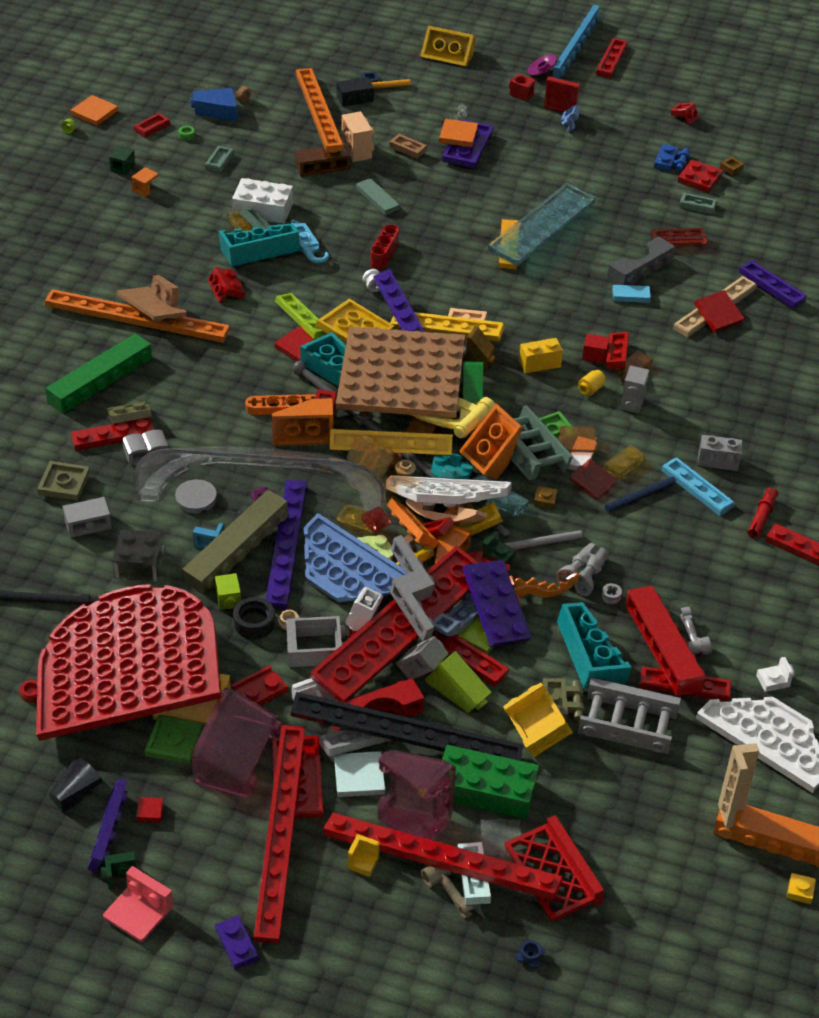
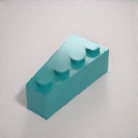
M293 223L271 225L269 229L253 227L252 231H242L239 228L234 229V232L225 233V230H218L220 250L231 267L300 251L299 231Z

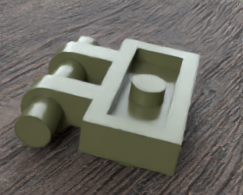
M543 678L542 684L550 693L565 720H567L568 713H572L574 720L579 722L581 715L583 716L585 713V706L582 703L584 693L580 681L575 680L572 682V686H566L565 679ZM567 697H571L573 702H567Z

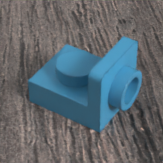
M219 523L216 531L195 526L193 530V546L204 549L224 531V524Z

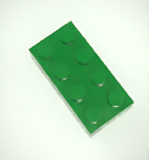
M446 745L435 781L434 799L527 819L537 783L539 765Z

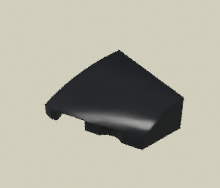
M77 756L53 787L49 797L63 813L83 801L82 795L100 785L102 777L90 764Z

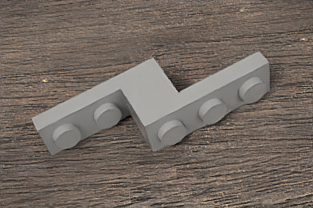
M400 535L394 537L391 551L406 572V575L393 579L390 593L423 642L432 637L434 623L423 611L420 601L431 597L435 583L433 577L430 574L428 575L423 568L422 561L413 553L410 543L406 542L403 536Z

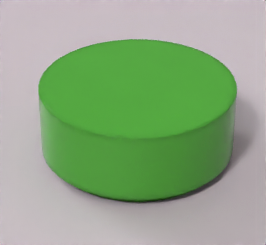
M182 126L178 130V136L181 140H192L195 138V129L191 126Z

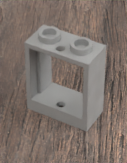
M340 617L286 619L289 667L318 666L344 643L341 638H345V626L340 625ZM334 635L335 648L297 650L296 637Z

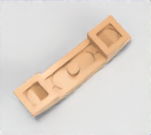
M411 499L406 500V504L415 512L435 521L451 517L454 525H464L487 518V513L459 507L458 514L451 515L434 512L435 505L427 506L423 505V502H415Z

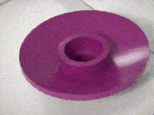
M547 54L536 59L529 66L528 74L530 76L548 74L557 62L556 55Z

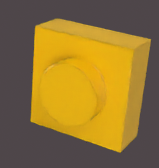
M791 873L787 899L811 904L816 879Z

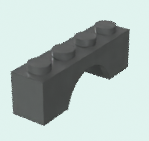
M658 236L646 244L644 258L638 260L620 258L609 264L607 279L615 285H633L640 279L669 264L674 258L675 246Z

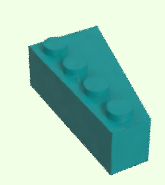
M331 332L301 345L300 361L305 362L308 369L339 387L346 345Z
M583 602L562 604L557 624L583 688H589L591 678L626 685L632 668L628 661L624 662L619 649L611 645L608 641L609 636L605 631L599 629L597 620Z

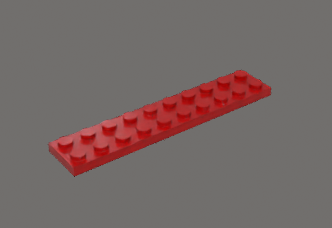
M455 546L426 571L428 575L430 574L433 577L435 585L431 597L420 601V603L422 604L423 611L432 621L441 613L446 614L470 591L462 568L467 564L478 562L458 546ZM394 599L310 672L309 677L337 701H348L416 641L419 636Z

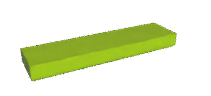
M292 293L276 296L275 302L313 339L327 335L323 330L316 327L317 320L319 319Z

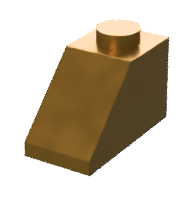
M474 326L467 337L466 361L483 362V372L487 373L489 368L493 367L496 362V356L494 355L495 347L480 328Z

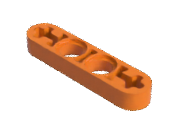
M316 395L250 396L245 401V410L250 415H272V413L291 407L290 403L299 404L315 399ZM276 403L278 406L272 407L270 404Z

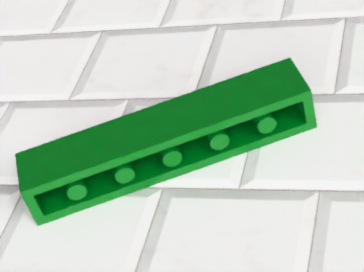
M136 333L46 387L47 403L64 414L152 359L151 344Z

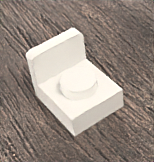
M781 657L778 666L758 669L756 676L764 691L768 692L790 687L792 677H794V669L788 663L786 657Z

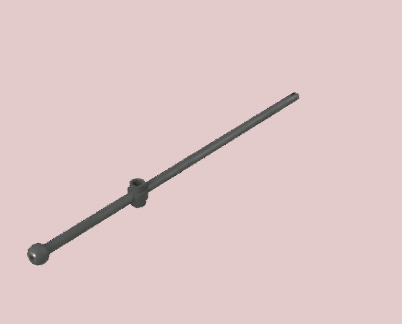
M296 361L293 364L292 370L294 374L298 376L303 375L321 390L334 391L311 373L305 362ZM346 410L354 416L351 422L355 428L358 429L361 426H366L371 431H384L371 421L374 418L372 412ZM400 453L407 460L412 461L429 478H437L431 472V468L414 454ZM471 502L474 510L480 509L474 502ZM500 523L492 526L504 538L510 536L509 530Z

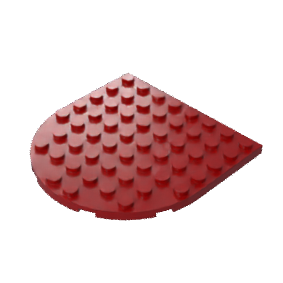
M151 584L135 585L98 596L99 600L87 607L83 604L74 610L50 634V641L46 648L42 649L39 657L36 736L39 741L222 699L217 633L210 611L207 610L199 598L183 589L165 585L164 588H152Z

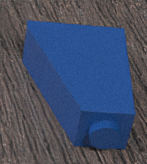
M232 88L193 91L190 105L191 108H194L195 115L237 121V105Z

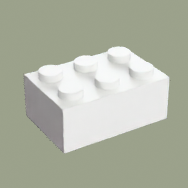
M241 178L232 198L233 216L243 217L239 213L242 208H253L266 221L285 224L293 204V186Z

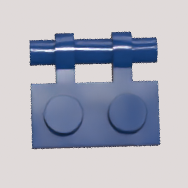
M662 144L654 162V168L671 171V168H675L676 171L681 172L686 167V161L690 157V150L684 148L679 152L678 147Z

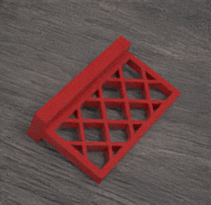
M556 815L547 818V824L504 842L505 849L516 864L526 866L527 862L540 865L539 870L541 871L545 866L556 869V875H559L560 871L571 873L573 876L571 883L562 881L561 887L569 889L567 896L556 895L554 901L564 903L561 910L553 913L549 907L550 899L545 901L543 897L534 895L551 923L590 904L596 907L603 903L604 889ZM544 833L549 839L547 845L534 842L537 836ZM519 844L528 846L526 855L516 853L513 847ZM532 848L545 851L543 858L539 859L529 856ZM549 852L558 854L561 857L559 864L546 861ZM572 890L583 892L586 898L577 901L570 899Z

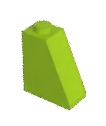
M456 651L441 662L425 679L430 686L468 713L474 708L477 710L482 708L488 702L485 698L491 693Z

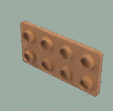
M160 275L153 276L151 288L140 287L117 290L119 297L154 321H162L165 318L178 319L180 316H186L187 311L178 306L179 287Z

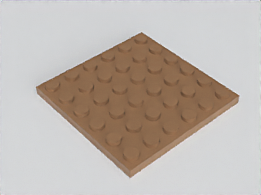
M349 327L336 399V409L456 418L465 335Z

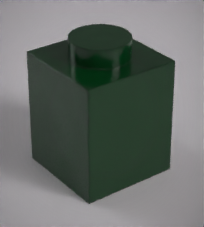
M118 146L109 156L110 171L127 175L135 165L134 149Z

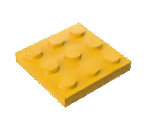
M351 299L346 300L317 320L316 327L327 334L333 332L345 345L347 343L349 327L394 330L395 327Z

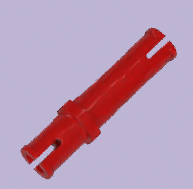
M771 488L766 489L763 499L758 503V510L747 531L749 537L753 538L755 532V539L760 537L769 514L774 510V502L779 495L777 489L773 488L771 494Z

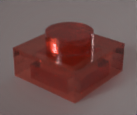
M379 506L362 514V521L373 533L391 525V518Z

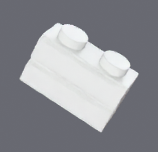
M364 587L345 621L346 625L356 632L375 616L383 599L382 594Z

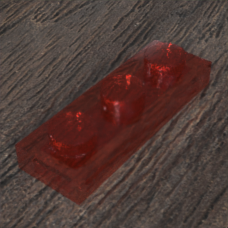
M703 227L651 229L650 233L652 240L660 236L672 245L706 244L707 241Z

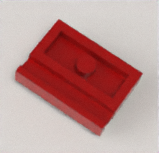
M270 665L231 685V691L236 693L237 698L249 712L288 692L287 685L276 672L271 670Z

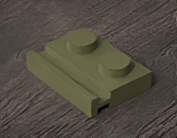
M146 401L107 408L108 417L112 424L152 417L151 409Z

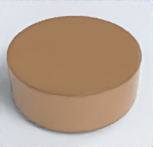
M246 86L240 87L236 93V100L240 103L247 102L251 97V89Z

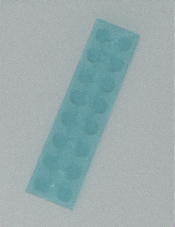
M566 183L488 245V251L518 266L593 205L596 197Z

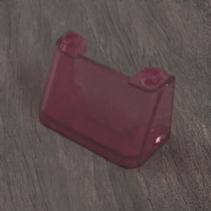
M224 688L221 692L222 699L217 700L194 748L192 756L194 783L248 797L250 790L255 789L258 781V775H255L256 764L268 738H274L275 735L280 734L282 722L279 721V716L233 689Z
M397 750L384 752L378 762L379 770L383 773L391 771L390 793L387 796H382L377 803V819L391 829L432 840L448 824L452 817L456 767L448 761Z

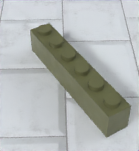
M270 490L262 494L182 569L185 583L203 595L209 589L214 588L215 576L227 575L238 562L245 558L246 554L259 545L264 537L271 534L280 522L286 520L289 515L287 501Z

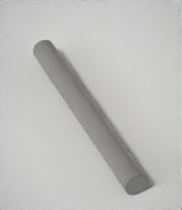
M578 530L504 544L517 550L581 539L582 531Z

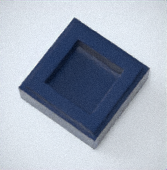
M377 72L361 73V78L368 77L371 83L379 82Z

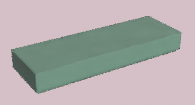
M371 178L356 183V189L384 215L400 210V204Z

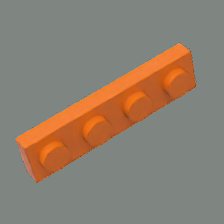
M391 498L387 504L392 510L391 515L400 520L399 524L407 528V532L415 537V541L423 547L428 545L435 548L439 541L406 506Z

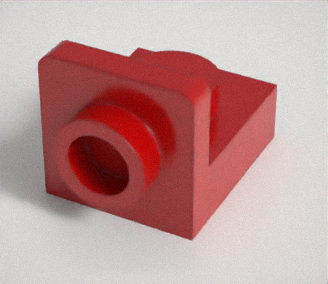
M679 103L670 110L672 116L685 117L687 125L692 124L699 118L695 103Z

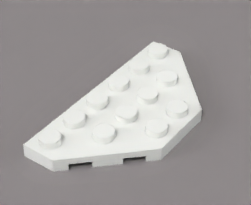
M390 476L386 480V489L415 502H423V505L431 506L436 503H443L444 506L453 507L456 504L480 502L481 500L491 498H503L510 493L511 482Z
M764 697V700L751 701V698H734L730 702L710 699L697 712V720L736 745L757 743L759 748L758 759L813 793L818 788L819 744L814 736L813 723L807 717L774 697Z

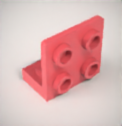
M132 866L126 872L128 887L105 911L103 918L139 942H143L174 907L171 889Z

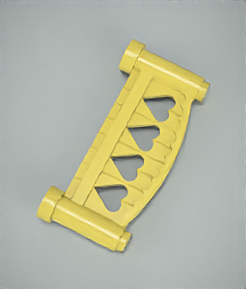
M458 397L457 412H460L458 420L447 417L411 416L433 425L454 429V434L458 438H465L479 426L495 405V402L490 398L484 397L475 405Z

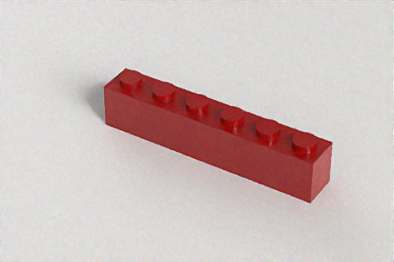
M653 586L628 590L626 607L676 697L701 692L703 681H705V672L696 662L694 653H691L686 639L682 638L679 633L678 626L672 621L669 610L664 607L660 595L656 593Z

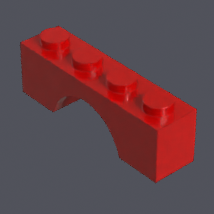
M413 678L399 681L394 685L379 688L374 692L359 695L343 702L381 712H390L407 718L424 712V696ZM332 726L334 732L344 730L343 728Z

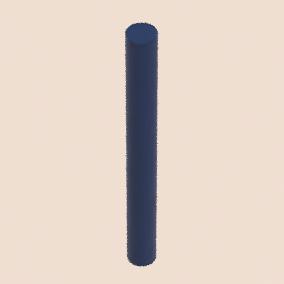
M673 476L606 504L605 509L607 512H611L676 484V480Z

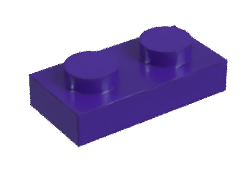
M239 915L215 924V930L234 970L258 961V955Z

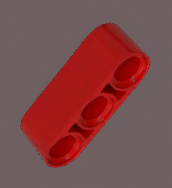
M389 224L384 226L373 244L370 262L372 268H385L398 247L399 228L396 225Z

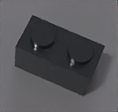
M368 77L337 82V98L342 107L374 102V87Z

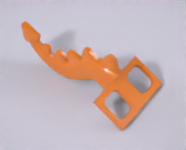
M574 573L567 578L568 582H560L558 587L555 583L548 586L546 581L537 584L536 578H531L527 582L521 578H516L514 582L513 576H510V580L518 602L522 606L519 596L522 598L530 594L542 598H550L561 595L578 583L579 574Z

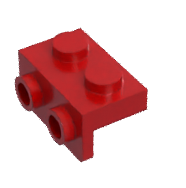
M216 266L209 275L208 283L218 302L223 303L227 295L240 299L244 298L246 293L234 270Z

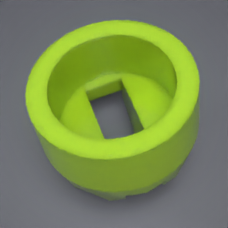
M66 119L61 123V128L65 133L70 134L75 130L76 123L72 119Z

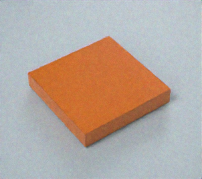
M91 95L72 108L70 112L72 116L98 126L118 111V106Z
M445 119L439 136V143L473 147L478 123Z

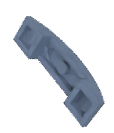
M470 591L466 598L447 615L441 613L433 620L434 630L446 636H454L468 628L479 617Z

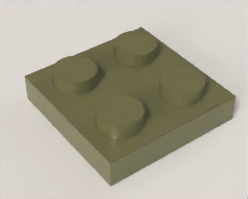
M49 461L37 488L38 495L78 501L89 477L90 467Z

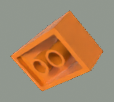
M332 398L310 399L272 413L273 446L330 444V429H333Z
M495 403L459 452L483 475L497 480L510 462L523 427Z

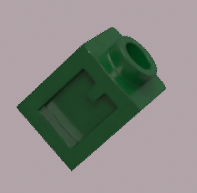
M497 531L490 537L487 536L483 541V557L489 561L503 560L505 564H509L516 556L515 549L499 541V533Z
M135 852L105 856L106 866H101L102 881H108L109 889H114L112 877H126V872L132 866L136 868Z

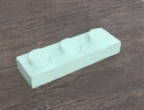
M482 842L458 844L459 848L484 854ZM461 874L466 905L491 903L488 882Z

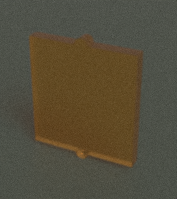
M559 427L560 436L558 440L569 452L596 453L598 438L595 437L594 427Z

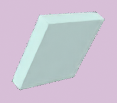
M381 751L334 755L337 797L385 794Z

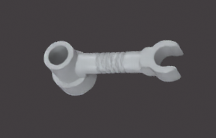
M690 607L681 608V620L685 625L690 641L687 642L689 650L694 654H711L709 637L699 638L697 636Z

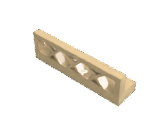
M757 743L734 745L732 747L718 802L725 828H732L736 812L744 810L759 755Z

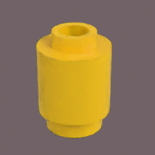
M600 370L589 372L579 380V391L585 396H592L604 386L606 377Z

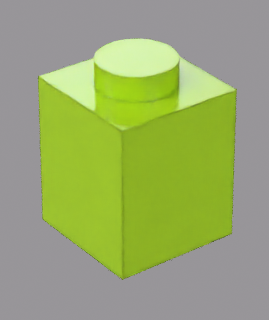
M237 573L215 576L219 610L235 608L241 601Z

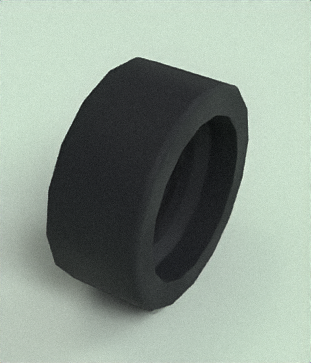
M249 597L240 601L233 610L234 628L238 634L245 638H263L270 634L275 627V609L266 599ZM255 612L264 614L267 617L266 620L258 624H250L241 619L244 615Z

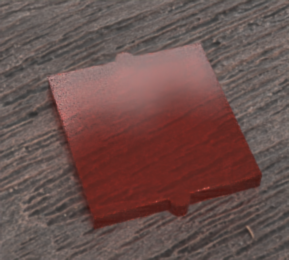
M591 458L582 466H578L577 471L569 478L596 501L604 493H608L610 488L617 482L616 478Z

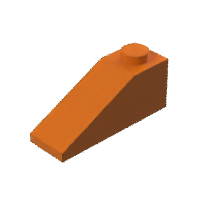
M453 524L443 536L437 537L439 543L437 544L435 563L455 546L466 552L470 548L471 532Z

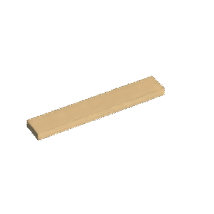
M742 276L723 290L726 291L733 303L736 304L756 290L757 284ZM696 308L677 321L673 329L688 338L708 323Z

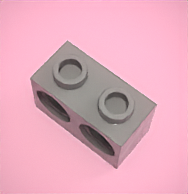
M702 435L698 452V466L738 471L742 454V440Z
M434 636L412 646L395 664L408 679H414L433 671L449 653L444 648V645Z

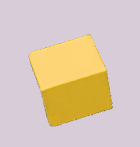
M357 834L348 851V869L371 877L380 858V842Z

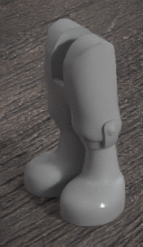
M594 543L588 544L577 555L573 556L571 565L559 569L556 574L557 583L568 582L567 578L585 567L579 573V581L575 584V589L582 596L590 595L594 589L592 575L602 570L601 568L607 559L609 551L601 547L596 555H594L597 545Z

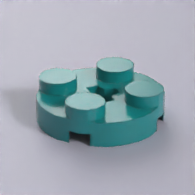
M455 453L450 456H434L431 472L437 478L446 477L469 480L473 470L471 464L462 460V456Z

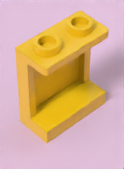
M542 683L530 687L528 691L511 699L503 706L522 737L525 747L533 757H536L573 733L550 693Z

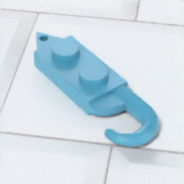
M292 219L291 224L293 223L299 231L301 252L312 263L320 264L326 262L329 259L328 252H325V256L322 258L314 256L313 253L319 250V242L306 223H300Z

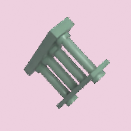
M527 405L523 406L520 417L514 419L526 431L521 432L511 460L529 481L536 479L540 467L557 464L563 472H567L573 456ZM533 438L538 444L526 446L521 440ZM545 451L549 457L537 459L533 453Z

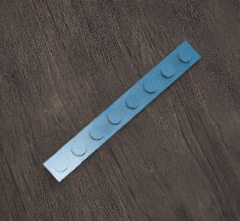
M593 5L554 65L553 78L561 79L562 76L564 77L566 69L570 68L571 61L575 60L576 53L580 52L581 46L585 44L586 38L590 36L591 30L595 28L596 22L600 20V6Z

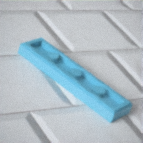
M677 457L662 466V472L669 477L673 476L676 483L717 515L721 516L734 508L735 502Z

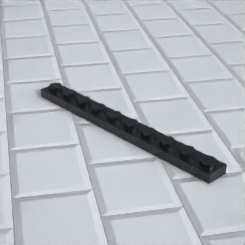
M300 692L295 694L290 714L291 717L442 752L445 751L446 745H451L521 761L523 744Z

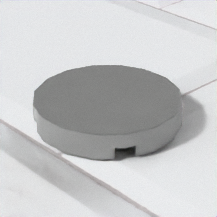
M189 480L182 483L176 489L175 500L181 510L187 513L198 514L202 513V510H210L216 504L217 492L215 487L205 480Z

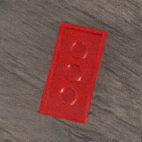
M304 736L294 819L323 817L319 736ZM280 737L272 738L274 778Z

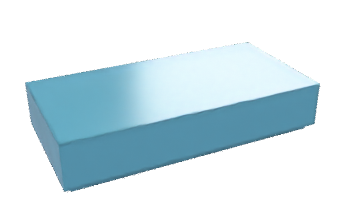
M613 285L612 287L613 301L650 303L649 286Z

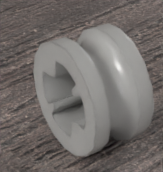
M609 583L603 587V602L609 605H615L620 602L622 594L620 586Z

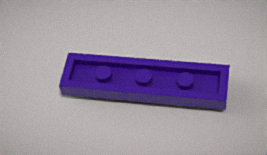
M753 260L739 268L741 275L756 283L793 309L806 301L807 295Z
M118 778L112 789L87 867L89 871L96 873L100 864L105 865V856H108L110 851L106 850L107 844L111 845L116 831L112 830L114 824H118L122 811L118 809L120 804L124 805L128 795V791H125L126 780Z

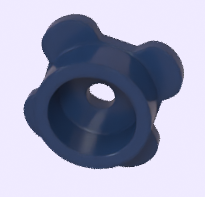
M524 941L521 945V951L516 954V960L518 962H525L532 968H537L540 965V958L545 955V949L535 941Z

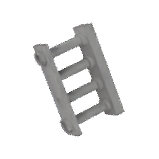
M591 678L587 699H591L593 702L589 717L582 715L580 717L578 733L652 750L657 753H669L672 736L665 734L669 718H677L681 698ZM602 702L615 705L611 722L598 719ZM624 707L638 710L634 728L620 725ZM646 713L660 715L656 733L643 730Z

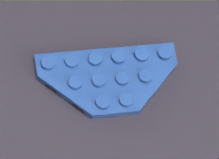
M319 513L304 527L306 580L338 603L356 600L364 587H368L382 594V596L392 595L390 590L393 579L406 575L401 566Z

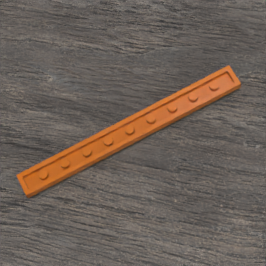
M312 68L296 70V77L326 153L343 151V143Z
M53 289L45 299L46 307L224 343L230 332L229 325L186 316H180L178 319L165 318L162 321H154L132 305Z

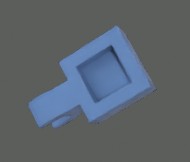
M577 104L564 111L561 118L562 125L568 126V132L575 129L574 122L579 118L578 115L581 108Z

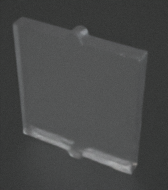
M498 818V820H480L484 855L501 858L502 860L511 858L504 847V842L521 835L520 819L503 820ZM521 844L513 847L516 853L523 854Z

